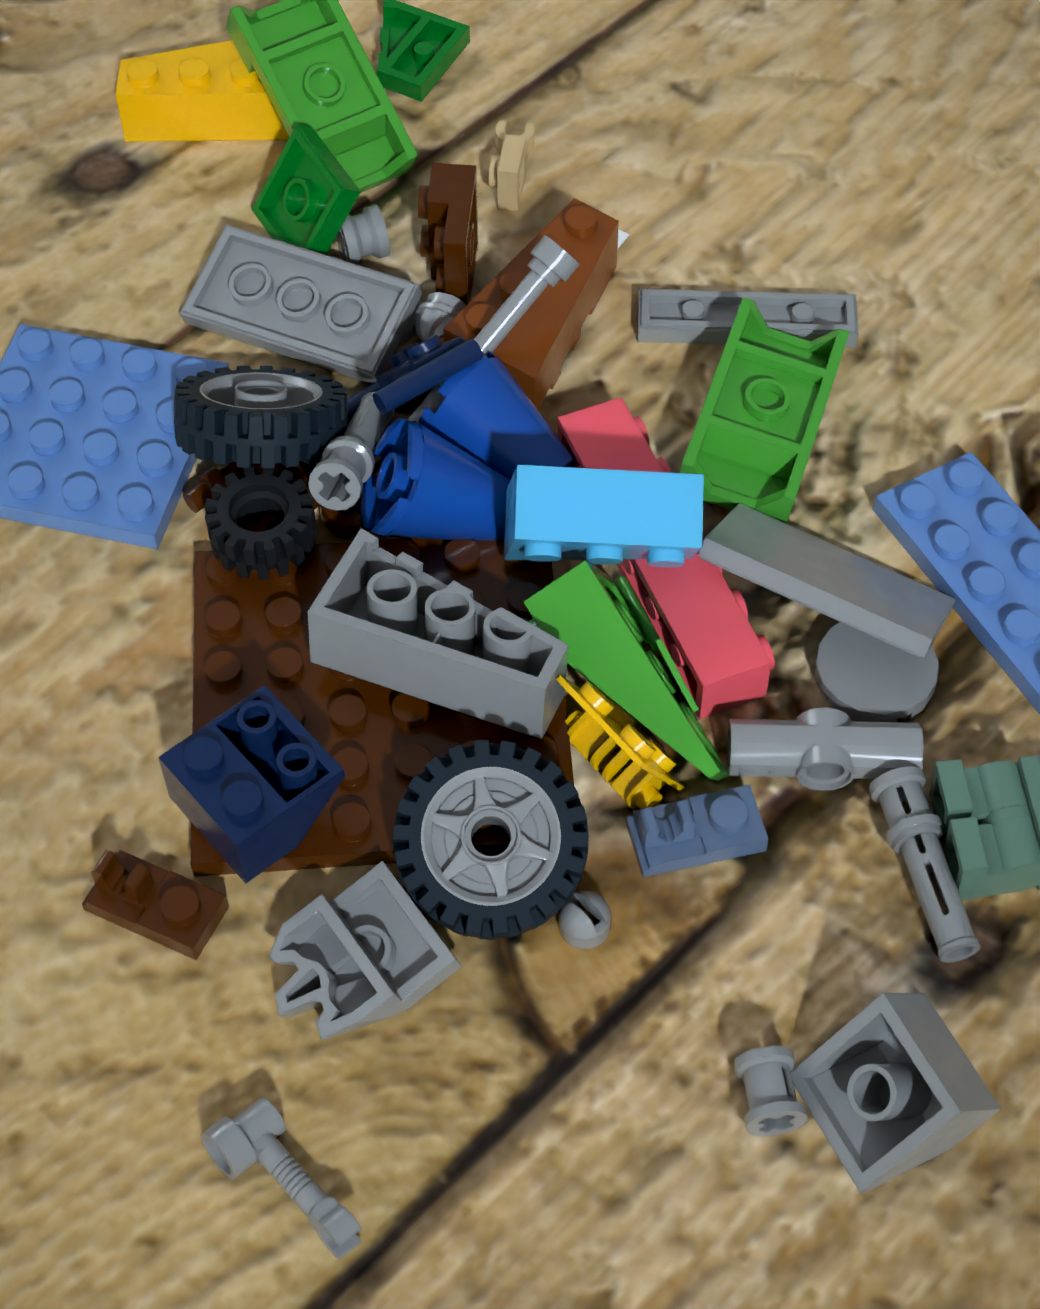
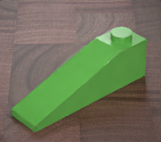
M584 560L524 601L525 606L533 617L528 621L529 623L569 645L567 663L708 778L721 781L729 776L727 768L694 713L684 701L679 704L675 699L673 693L677 691V684L669 670L651 650L645 652L643 649L649 643L625 598L609 575Z

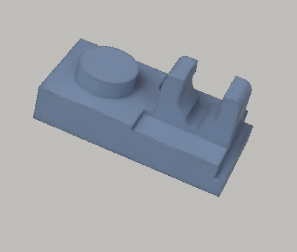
M750 784L688 797L686 800L634 810L632 816L626 817V825L642 878L765 852L767 850L768 836Z

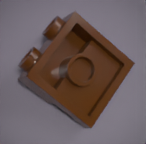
M432 163L429 186L420 185L418 195V218L428 219V225H422L420 254L421 257L430 258L431 280H436V292L453 295L467 305L472 297L479 244L476 165Z

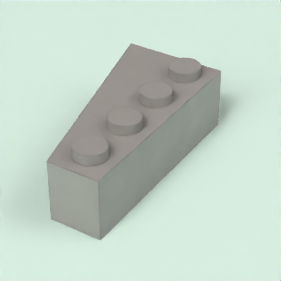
M362 528L307 612L310 662L539 739L543 738L565 695V689L556 679L560 675L566 678L568 644L502 607L494 611L490 610L473 599L472 590L454 580L449 585H446L423 572L422 562L404 552L396 557L380 548L379 538Z

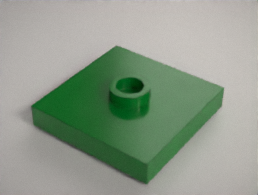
M296 124L252 211L272 239L326 255L361 191L312 126Z

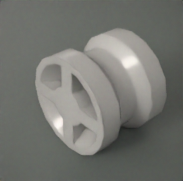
M377 204L364 207L361 214L354 216L348 214L336 236L343 260L357 265L366 256L373 255L378 259L390 256L389 236L383 215Z

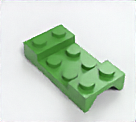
M282 0L256 11L240 5L230 9L226 29L249 73L256 71L289 137L296 124L312 126L361 193L412 171L419 155L338 0Z
M744 297L742 298L679 472L704 475L703 501L729 510H733L741 503L787 523L842 358L849 331L837 329L813 341H808L768 328L755 302Z

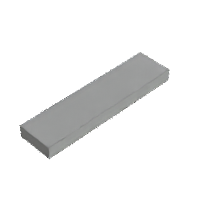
M639 289L638 342L726 344L742 298L744 297L755 302L768 328L808 341H813L832 331L842 329L850 332L845 348L857 347L859 333L856 294Z

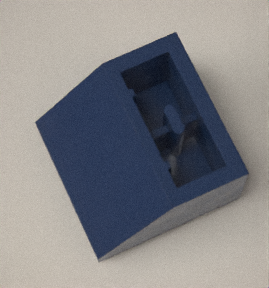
M265 685L158 757L171 800L245 884L299 846L345 777L344 769Z

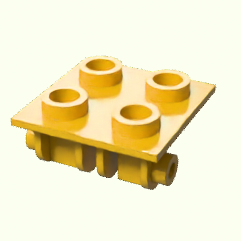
M561 675L556 679L585 710L584 713L581 710H577L565 720L569 728L567 734L570 738V744L590 762V766L595 771L604 769L602 772L603 780L608 784L612 783L610 786L625 800L631 809H644L659 805L662 795L658 791L666 783L680 792L685 788L670 772L677 764L675 760L652 738L646 739L633 727L636 720L609 696L606 698L588 681L579 688Z

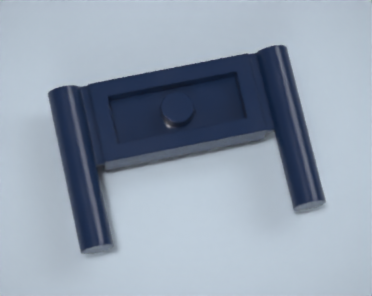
M434 335L419 344H412L387 359L392 368L377 376L378 382L347 399V425L355 414L360 400L367 393L375 392L373 393V401L378 410L385 415L480 361L483 358L480 346L472 338L464 342L462 336L441 343L438 335Z

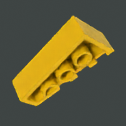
M233 40L120 60L115 96L125 142L289 139V135L256 71L249 73Z

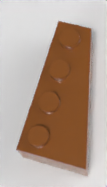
M574 198L443 328L444 342L462 336L465 342L470 338L474 339L529 273L531 269L527 265L534 258L530 252L544 235L548 236L580 265L565 283L560 280L554 288L548 285L493 352V354L500 358L538 411L541 412L542 401L548 390L554 388L561 374V365L569 350H573L581 336V327L588 314L593 313L617 267L619 221Z

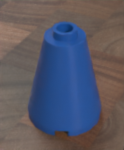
M488 351L487 356L483 353V358L480 361L448 378L437 391L444 399L436 413L426 406L418 422L510 480L517 465L572 468L576 465V460L500 358Z
M405 419L394 421L384 432L373 455L383 458L377 476L371 474L369 479L363 484L361 498L363 526L371 529L370 532L384 537L440 540L471 539L473 541L504 539L506 489L510 479L418 422Z

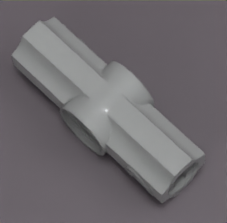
M827 707L804 711L797 716L796 720L729 719L727 748L729 776L797 777L798 782L804 787L812 790L828 791L845 787L853 779H875L885 772L900 767L914 766L922 770L923 730L920 728L919 723L851 721L845 712Z

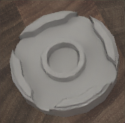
M839 622L828 630L819 643L814 677L818 688L820 684L821 690L827 695L826 702L832 708L845 712L851 720L858 722H897L898 718L907 717L911 713L912 718L923 711L935 691L939 661L933 645L925 658H919Z

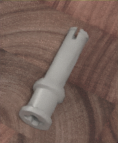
M369 392L362 397L344 434L328 443L322 453L321 462L315 466L309 476L308 486L312 497L317 503L327 509L339 511L354 506L362 494L363 483L369 479L374 470L375 459L373 451L385 428L392 420L395 411L394 409L385 415L382 414L373 401V393L375 392Z
M914 766L892 769L875 778L870 783L868 789L871 799L876 803H880L889 827V830L886 832L887 843L897 854L903 855L917 893L918 901L922 906L930 931L937 945L940 961L949 963L966 959L977 953L981 947L978 939L975 938L957 884L954 881L939 842L943 838L944 825L938 815L932 814L923 791V787L926 784L925 775L920 768ZM902 804H907L910 811L909 814L905 813ZM930 876H933L936 880L948 912L947 915L942 913L929 878Z

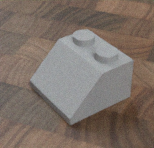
M882 993L791 1071L794 1086L860 1193L869 1192L952 1149L1001 1110V1107L925 993Z

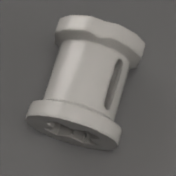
M777 1045L754 1048L735 1058L736 1076L744 1081L749 1112L744 1117L748 1133L756 1136H776L789 1133L806 1124L808 1120L807 1111L804 1104L797 1102L791 1070L794 1069L795 1063L792 1049Z

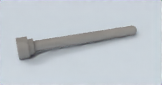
M544 235L530 252L534 258L527 265L531 269L474 338L480 346L482 353L486 356L488 351L494 352L548 285L554 288L560 280L565 283L579 267L580 264L548 236ZM445 381L432 389L409 417V421L419 422L426 406L436 413L444 399L437 391Z

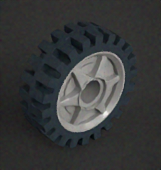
M237 366V370L233 371L223 367L216 368L215 373L202 371L197 373V377L188 376L183 379V382H178L175 389L174 426L177 446L182 447V451L187 454L195 453V458L203 461L214 458L215 464L227 465L231 462H236L237 467L250 468L252 464H261L263 469L275 468V464L278 463L283 464L286 468L299 466V461L306 464L317 463L319 458H322V453L328 443L336 437L342 436L347 428L346 388H343V385L338 381L332 382V378L328 376H316V372L304 370L296 373L295 368L288 367L273 370V366H260V369H251L250 366Z
M489 740L474 741L473 745L466 747L458 745L448 749L447 754L440 758L436 756L425 765L424 770L418 776H414L407 786V791L404 797L401 798L396 811L393 850L397 870L404 887L418 907L429 918L440 926H444L454 933L466 937L471 936L486 940L511 938L529 930H534L546 923L558 913L575 892L583 875L588 855L589 832L584 805L582 806L579 794L573 783L565 778L563 771L553 761L549 763L542 758L541 753L529 747L527 750L519 748L514 742L501 740V744L489 743ZM497 825L507 832L510 844L501 854L486 856L474 848L472 844L474 833L482 826Z

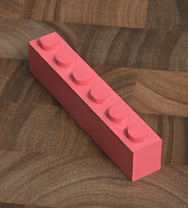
M622 397L558 417L557 436L576 460L574 468L671 473L666 461L662 457L656 459L649 447V436L643 420L639 416L633 417ZM699 552L692 559H684V566L672 568L647 565V559H623L622 563L616 565L622 576L628 579L659 638L662 639L699 709L695 712L699 720L766 697L770 670L775 667L772 648L764 635L756 636L748 621V610L744 598L738 589L730 590L722 575V568L702 560L698 556Z

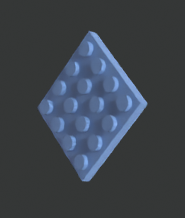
M20 324L0 362V518L158 550L197 459L195 458V453L187 454L182 451V447H178L176 444L174 426L176 385L178 382H183V379L188 376L197 377L198 372L209 371L215 373L216 368H229V363Z

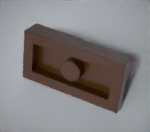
M105 850L91 871L95 884L82 902L85 911L194 960L198 959L229 908L225 894L173 871H167L122 850H119L118 853Z

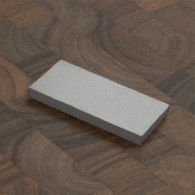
M226 224L179 314L186 324L374 384L378 382L376 377L385 372L389 364L387 358L393 355L422 296V291L417 283Z
M741 503L705 537L702 549L698 555L704 561L919 658H925L948 620L957 600Z

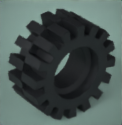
M254 466L243 468L245 477L242 479H238L234 472L225 476L227 488L217 483L211 490L213 499L207 498L205 503V520L212 552L216 560L221 558L222 567L229 572L237 566L238 576L247 579L252 569L257 570L259 580L269 579V569L276 568L280 577L289 574V561L299 568L306 562L304 552L312 554L315 547L314 538H317L313 499L311 493L307 492V485L300 478L294 482L293 473L286 469H283L279 477H276L275 468H263V474L255 475ZM271 513L284 518L279 525L266 531L254 532L239 527L245 519L256 514Z

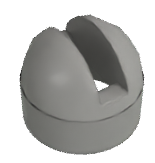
M577 891L560 909L559 931L568 944L580 949H591L601 945L607 939L611 930L612 916L611 910L603 896L593 891ZM580 908H586L600 922L594 926L590 918Z

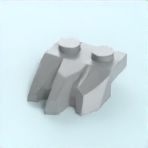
M383 861L333 900L329 901L323 894H320L283 923L268 956L275 963L297 966L298 971L275 993L278 1015L290 1018L323 1006L324 1010L316 1022L322 1040H327L382 1021L411 1008L463 967Z

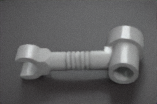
M259 1098L233 1119L227 1116L222 1117L200 1134L203 1146L210 1158L232 1180L255 1163L257 1165L261 1164L308 1217L312 1228L336 1258L340 1260L362 1242L356 1235L362 1228L355 1217L344 1206L340 1205L335 1198L328 1197L277 1139L286 1131V1125L277 1109L266 1098Z

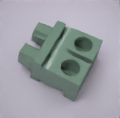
M1039 755L1019 757L1018 763L999 760L972 768H964L962 759L936 761L929 796L934 814L941 818L944 825L943 838L940 841L941 843L945 842L943 852L954 881L957 884L961 899L968 900L1018 892L1037 886V890H1040Z

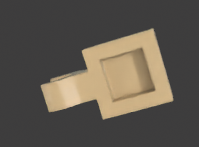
M500 120L495 127V146L501 155H492L489 187H497V205L499 210L518 211L526 179L527 158L534 149L533 123H526L524 133L521 135H509L506 133V120Z

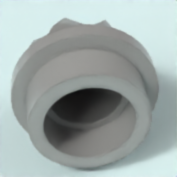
M434 292L429 294L426 302L421 303L415 313L416 334L422 341L438 335L441 343H444L443 328L466 304L459 298L447 293Z

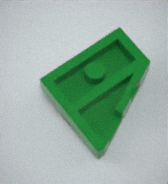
M384 0L383 28H381L380 53L378 54L377 76L383 88L422 102L470 43V26L397 0Z

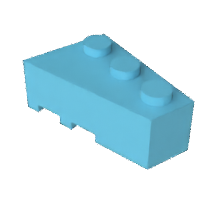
M517 465L506 489L504 560L541 562L586 560L592 564L612 565L622 563L623 559H647V565L653 567L672 568L684 566V559H692L702 549L704 475Z

